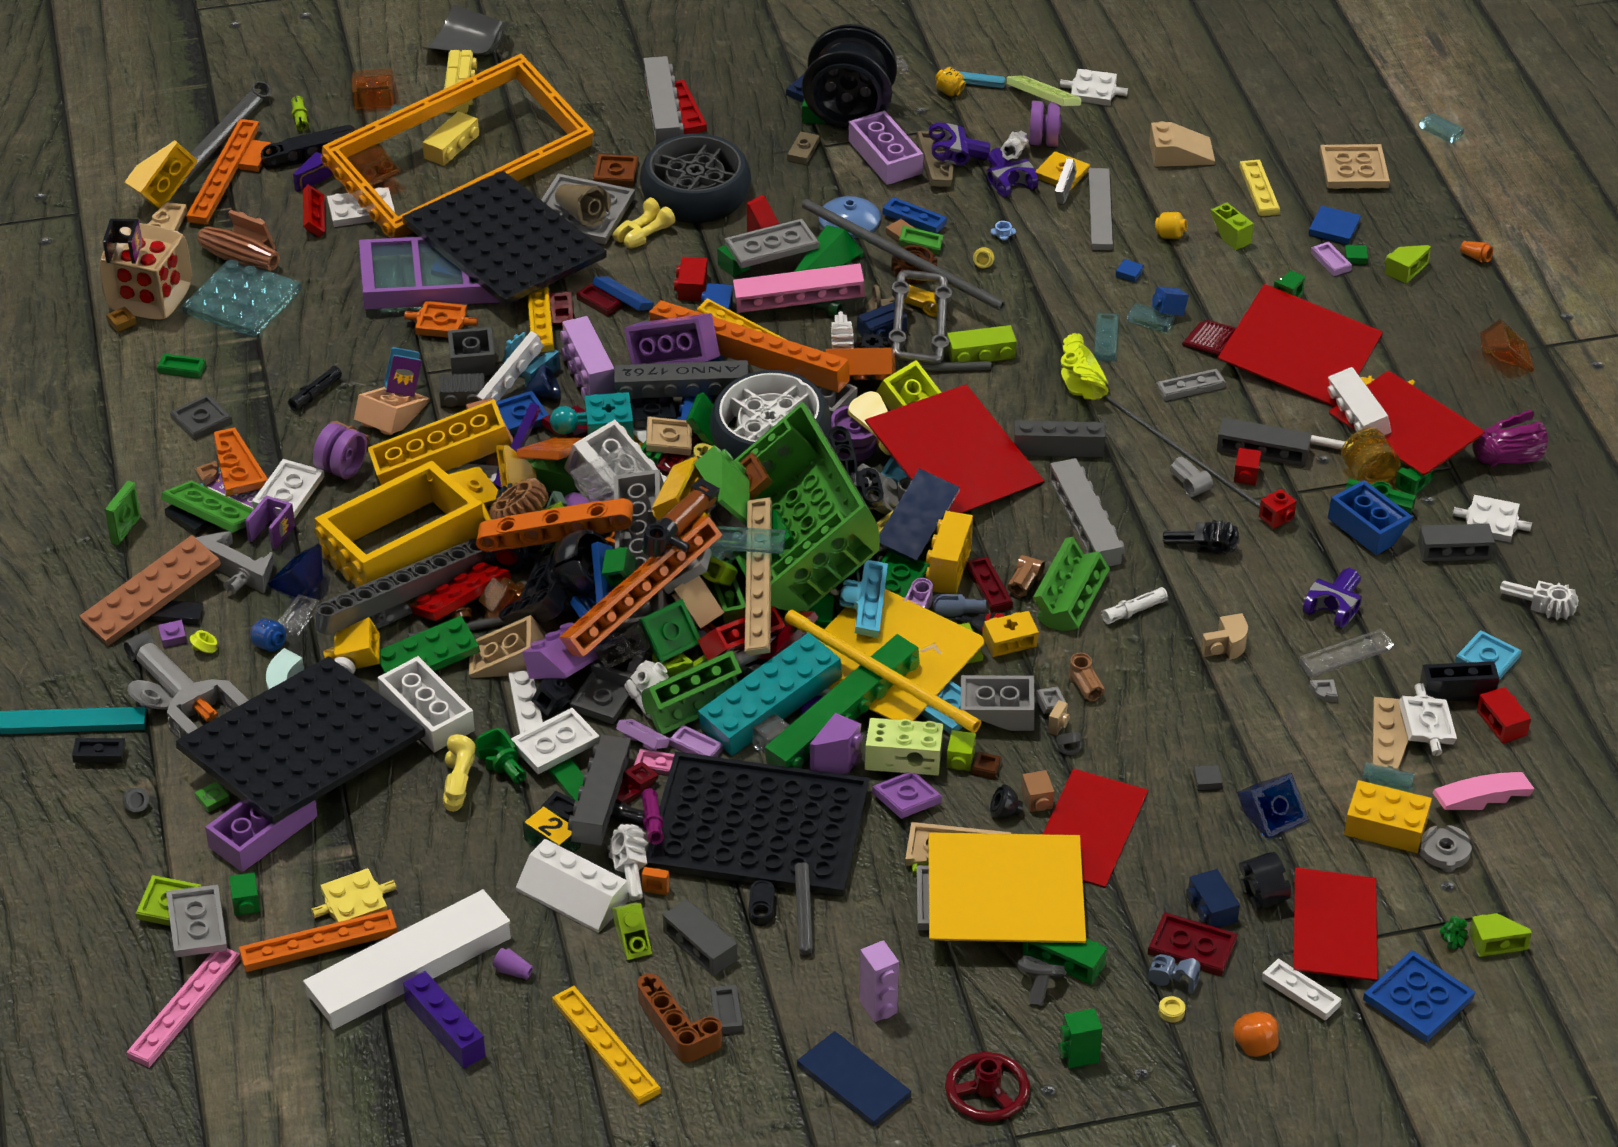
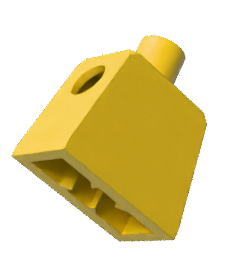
M370 617L336 632L334 635V647L323 651L324 658L329 656L334 660L337 657H345L354 663L356 669L379 664L380 633Z

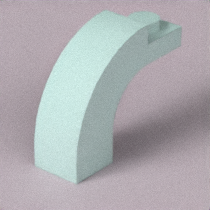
M285 648L282 649L272 659L267 668V689L269 690L303 671V658Z

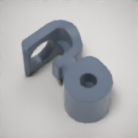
M1160 954L1154 957L1148 972V978L1156 985L1165 986L1172 978L1180 982L1184 974L1189 981L1188 993L1193 994L1200 977V963L1196 959L1190 958L1180 961L1176 965L1173 957Z

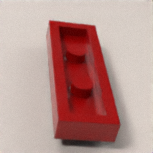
M308 184L303 189V227L309 233H313L320 238L325 233L324 194Z

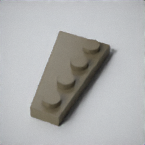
M917 131L916 140L919 149L923 153V162L930 185L951 187L953 164L935 159L931 151L933 144L936 143L935 140L930 138L929 131ZM938 148L935 152L943 153L946 149Z

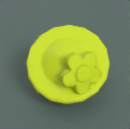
M198 630L190 636L193 650H200L205 653L216 652L217 639L212 634Z

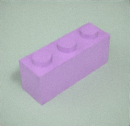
M884 940L860 949L859 1001L874 1023L882 1019H888L897 1014L899 961Z

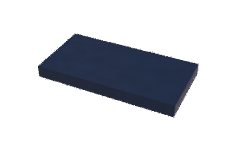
M919 468L880 533V547L917 564L937 531L939 519L943 520L945 511H948L960 491V487Z
M836 1031L797 1060V1066L873 1127L911 1097L910 1089Z

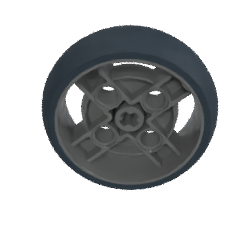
M684 134L660 142L648 153L640 172V184L646 200L650 197L654 198L658 202L660 209L665 206L670 208L674 213L675 220L682 222H708L729 215L743 203L751 183L750 167L742 151L730 141L709 134Z

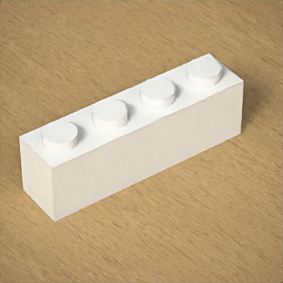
M1353 367L1328 377L1330 386L1327 389L1330 397L1336 399L1340 411H1345L1348 422L1354 424V428L1359 436L1362 435L1366 442H1370L1392 432L1387 413Z

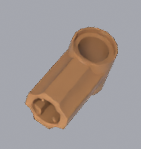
M1021 555L1016 566V572L1008 583V591L1017 598L1026 596L1034 582L1041 579L1045 569V562Z
M1076 653L1071 657L1068 673L1069 680L1077 684L1085 699H1088L1090 702L1096 701L1100 696L1104 695L1105 688L1091 666V657L1085 653Z

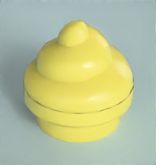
M981 247L975 251L973 261L977 267L985 269L993 264L994 254L989 248Z

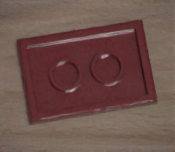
M1164 912L1148 947L1147 954L1152 956L1160 954L1171 956L1175 959V963L1194 958L1200 963V970L1222 977L1237 942L1238 934Z

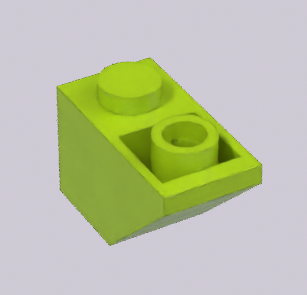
M1224 203L1211 209L1213 220L1225 243L1235 251L1252 243L1254 228L1252 221L1229 203Z
M634 902L611 908L616 933L626 960L651 955L652 950L641 903Z

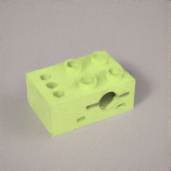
M870 718L866 741L865 770L939 775L943 723L933 721L919 722L908 719Z

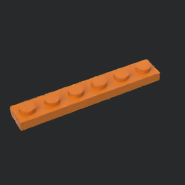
M389 909L240 946L239 952L244 970L249 972L390 937L398 933L392 911Z

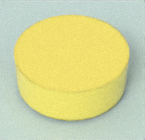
M1174 996L1163 998L1159 1003V1016L1164 1021L1170 1023L1182 1020L1185 1015L1184 1002Z

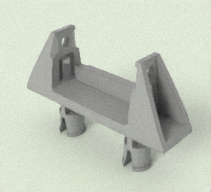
M230 531L196 538L219 558L221 565L216 570L231 577L228 581L224 582V588L227 592L232 590L233 595L245 584L263 594L265 593L274 565L272 552H269L264 558L261 557L254 561L250 557L228 547L233 543L232 532Z

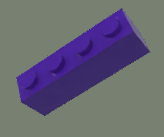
M426 971L403 983L407 1006L463 1069L486 1056L483 1034Z

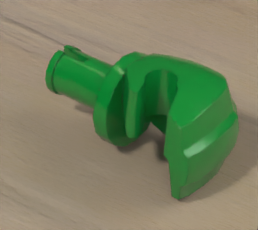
M491 729L476 738L474 741L476 746L475 755L478 759L486 760L487 770L496 771L497 773L506 772L515 784H519V781L523 782L526 779V771L517 763L519 753L516 746L504 729Z

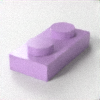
M633 719L619 720L616 727L617 730L624 733L623 736L625 738H631L633 741L638 740L643 743V747L652 751H656L659 748H667L670 742V738Z

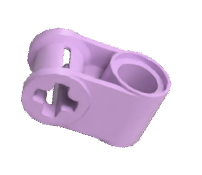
M926 578L914 580L903 600L907 601L908 599L929 610L933 600L932 582Z

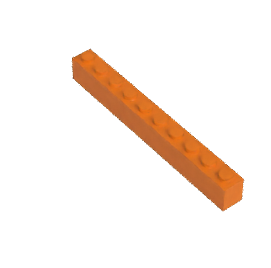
M662 300L649 311L650 321L704 314ZM712 316L719 353L722 356L738 361L748 360V364L766 370L792 372L808 379L816 386L837 393L850 381L849 361L846 358Z

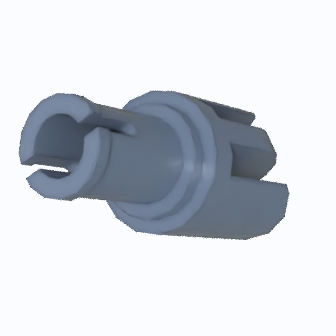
M937 594L932 600L935 613L942 617H962L965 613H986L985 599H965L962 594Z

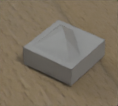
M1059 687L1039 689L1035 693V697L1044 714L1051 713L1058 700L1065 702Z

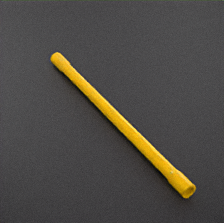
M792 609L786 614L785 622L802 632L811 633L819 641L953 719L957 724L970 732L975 733L980 728L981 720L964 710L958 709L812 623L800 613Z

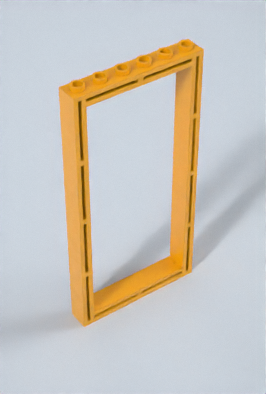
M521 53L323 145L321 161L324 166L333 172L334 177L338 181L340 180L347 192L355 197L359 206L369 213L370 218L377 222L386 236L390 238H403L413 233V231L403 224L402 216L501 171L506 172L518 182L592 146L594 131ZM514 79H517L567 133V135L400 216L396 215L347 159L356 153Z

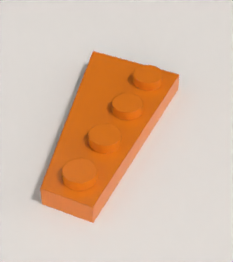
M236 428L214 432V443L225 496L261 489L268 478Z

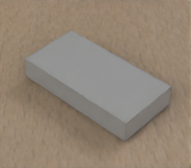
M1066 159L1055 188L1056 201L1059 204L1066 202L1077 173L1074 159Z

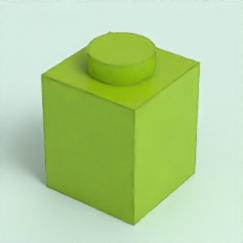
M951 731L947 749L946 768L971 771L975 754L976 733Z

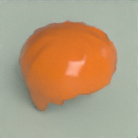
M1255 1011L1244 1014L1234 1024V1039L1248 1056H1263L1271 1053L1278 1047L1279 1025L1271 1014Z

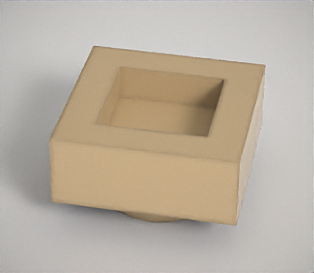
M1058 700L1049 715L1048 733L1057 736L1061 728L1067 726L1070 717L1067 714L1068 703Z

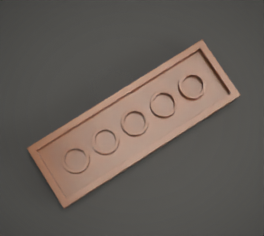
M191 535L79 616L81 622L107 646H110L220 566V560Z

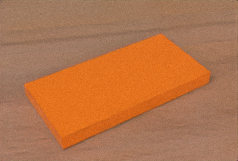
M553 437L517 449V457L524 459L560 460L568 457L573 444L583 438Z

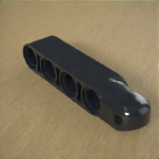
M344 125L269 144L261 151L262 163L267 166H277L285 163L290 165L304 163L315 152L322 154L323 145L355 131V128L351 125Z

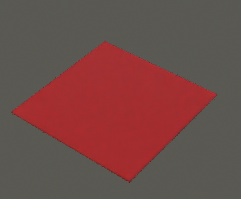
M1264 284L1221 351L1218 359L1335 407L1337 406L1336 399L1330 397L1327 389L1330 386L1328 377L1350 367H1353L1359 375L1383 331Z
M967 384L865 419L867 425L911 481L920 468L960 487V491L948 511L964 513L1044 482V479Z

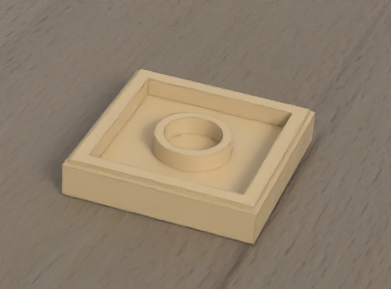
M647 417L646 451L691 456L692 428L686 420Z

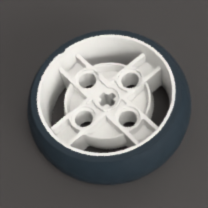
M782 370L757 371L737 378L718 395L711 411L710 432L715 446L721 451L726 449L733 457V460H735L801 402H804L828 439L831 428V413L828 403L822 392L812 382L798 374ZM736 416L737 429L733 431L728 427V424Z

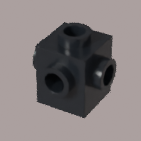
M547 678L539 684L531 701L548 717L558 711H565L570 706V699L575 690L562 678Z

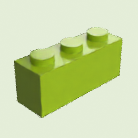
M1011 325L947 333V338L949 339L947 352L951 362H985L1016 358L1017 341Z

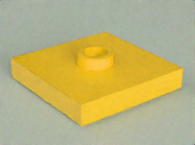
M1054 151L1036 170V174L1039 180L1057 186L1066 159H1074L1077 173L1071 186L1072 189L1089 172L1090 164Z
M479 466L448 474L487 507L495 502L498 489Z

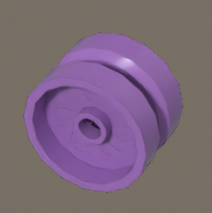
M1032 101L1029 146H1040L1042 134H1046L1047 147H1058V135L1061 134L1062 120L1059 104L1050 102L1048 104V113L1044 114V103L1042 101Z
M844 406L832 414L830 430L835 426L847 428L850 432L856 461L866 460L875 453L878 438L850 417L848 414L849 406ZM836 434L833 436L838 441H842L845 439V437L840 434ZM840 452L837 454L842 459L849 458L847 453Z
M334 422L328 424L319 434L314 446L313 463L315 467L325 472H332L333 475L344 479L352 478L364 462L367 451V438L364 433L348 429L343 425Z

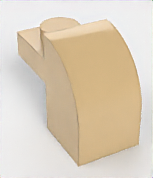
M1243 613L1222 616L1219 619L1218 631L1203 633L1201 652L1204 657L1227 653L1229 660L1239 657L1245 651L1248 625Z

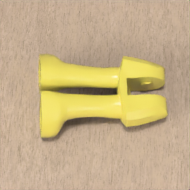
M650 197L643 203L644 214L633 221L626 220L619 225L612 234L613 239L620 243L624 242V245L629 249L646 244V237L648 235L669 228L675 223L674 213L666 206L660 209L658 202Z
M460 734L448 737L447 748L450 751L445 755V764L452 768L453 771L445 779L443 805L448 811L452 812L458 811L463 806L469 778L467 775L473 764L476 750L475 743L467 736Z

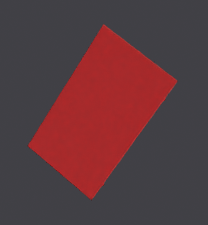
M1073 768L1042 835H1080L1083 882L1106 888L1147 796L1148 789Z
M1295 867L1293 970L1377 981L1376 878Z

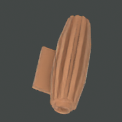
M230 210L228 213L233 223L232 231L207 226L198 232V244L219 258L247 268L269 272L274 271L279 264L280 257L279 253L275 251L276 246L266 222L260 218L255 219L243 212Z

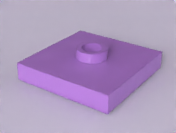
M916 773L902 774L874 785L872 788V793L901 819L942 803V795Z

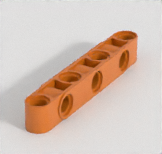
M620 498L486 520L479 525L476 545L482 551L491 552L558 542L571 532L578 530H592L600 535L607 532L625 530L632 524L634 506L630 500Z

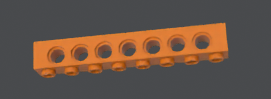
M699 516L677 536L690 544L687 552H683L668 544L664 555L650 557L560 635L559 639L571 655L584 657L717 541L722 534L709 516Z

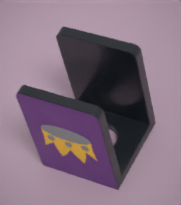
M110 219L103 239L107 263H111L117 243H128L131 263L136 264L143 242L139 219ZM122 227H128V228H130V229H131V234H130V235H124V234H122L121 231H120V228H122Z

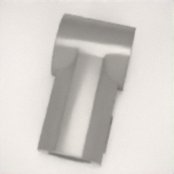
M1184 457L1176 458L1174 463L1171 464L1170 471L1183 483L1184 490L1188 496L1194 497L1213 488L1211 475L1207 471L1200 472Z

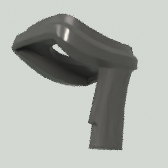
M1023 956L1021 960H1018L1017 964L1018 968L1022 971L1036 974L1029 1004L1043 1005L1051 975L1065 977L1067 973L1065 966L1048 964L1032 956Z

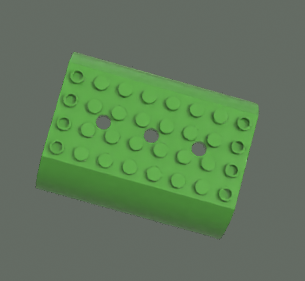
M801 402L733 460L735 463L737 461L741 462L752 452L759 458L772 483L753 500L770 497L772 500V511L776 509L781 514L795 539L790 546L771 562V606L787 611L792 609L794 611H808L867 560L872 558L879 551L880 535L875 518L810 409L804 402ZM726 539L746 577V549L744 548L738 554Z

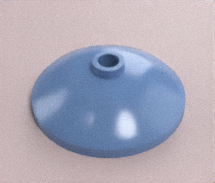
M838 197L823 206L870 232H874L881 222L879 209L873 203L861 197ZM819 217V224L823 229L826 225L838 227ZM849 233V234L852 236V238H859V237H857V236H855V235Z

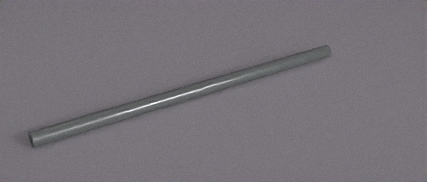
M809 199L803 201V209L845 229L847 232L924 272L944 275L949 285L999 311L1004 309L1005 301Z

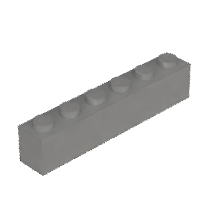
M668 57L644 58V77L655 143L657 145L671 137L684 135L683 123H681V111H679V99H677L673 66L668 63Z
M1076 458L1050 463L1049 480L1086 553L1100 551L1108 566L1121 564L1122 554L1125 553L1123 541H1119L1115 526L1110 524L1107 511L1102 509L1100 498L1095 495L1092 482L1087 480L1084 467H1080Z

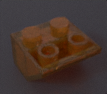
M376 144L347 158L371 186L401 174V169L380 144Z

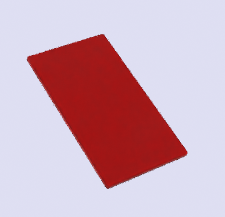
M1386 371L1366 385L1387 413L1392 431L1371 442L1421 475L1428 474L1485 434L1483 429L1391 371ZM1338 405L1329 410L1330 415L1356 431L1354 424L1348 422L1345 411H1340Z

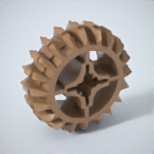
M536 478L521 480L519 483H515L512 487L508 488L504 493H501L500 497L496 498V502L491 505L489 510V516L491 519H498L511 515L541 511L549 498L545 486Z

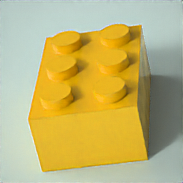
M945 511L943 520L939 519L937 524L938 534H934L932 538L931 548L933 549L928 550L926 564H930L926 571V579L932 582L933 592L957 594L966 567V561H968L971 552L973 515Z
M1358 780L1347 813L1344 835L1418 853L1422 835L1428 821L1432 798Z

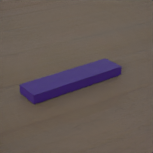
M530 403L510 446L516 452L517 449L524 447L541 411L539 405L535 403ZM498 472L494 485L497 489L501 490L500 473Z

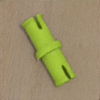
M297 96L296 102L295 97L291 99L292 117L296 122V129L303 131L302 126L304 125L306 131L309 128V123L307 121L308 111L304 106V99L301 96Z

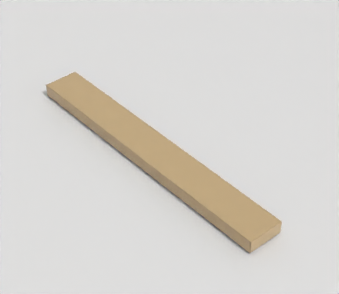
M770 497L749 500L747 502L745 653L747 656L770 653L772 500Z

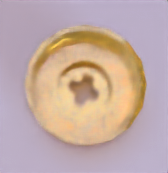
M1376 428L1359 430L1352 434L1342 447L1341 456L1343 461L1358 481L1365 480L1370 484L1377 481L1389 483L1397 475V471L1400 470L1401 461L1393 447L1390 446L1384 434Z

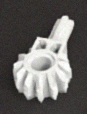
M840 311L838 315L834 316L835 322H831L832 349L854 348L851 321L848 322L847 315Z
M1503 581L1500 586L1501 593L1532 601L1531 610L1546 614L1547 618L1555 617L1556 620L1559 618L1567 620L1568 616H1573L1579 602L1575 589H1569V585L1563 586L1559 582L1557 585H1553L1552 583L1538 581L1536 589L1508 581Z
M620 824L618 829H614L612 838H609L610 845L607 848L610 850L609 858L613 859L615 870L625 873L626 880L628 881L629 899L631 901L641 900L643 893L639 870L647 864L645 846L648 844L645 840L647 834L639 826Z

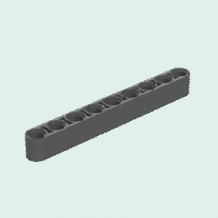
M470 539L324 601L316 607L315 629L322 634L334 633L431 591L441 584H447L453 581L456 575L472 570L474 565L482 562L485 563L486 552L477 547V539Z

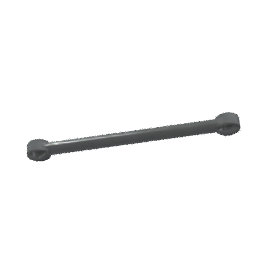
M263 81L254 82L249 93L190 153L198 162L177 191H181L184 188L187 180L232 134L239 119H246L260 103L268 100L271 94V87Z

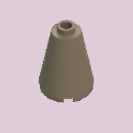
M563 184L557 188L555 193L556 202L584 226H598L606 219L603 218L606 211L609 212L611 199L609 193L600 186Z

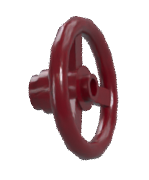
M979 1052L969 1054L955 1062L947 1073L945 1091L949 1102L959 1113L974 1120L993 1122L1007 1119L1022 1109L1029 1099L1030 1082L1026 1071L1015 1060L1000 1053ZM977 1064L974 1080L956 1084L957 1077L964 1069ZM1002 1066L1008 1068L1017 1077L1020 1085L1019 1094L1014 1102L1001 1089ZM977 1092L983 1097H993L1003 1109L993 1111L978 1110L965 1104L959 1096Z

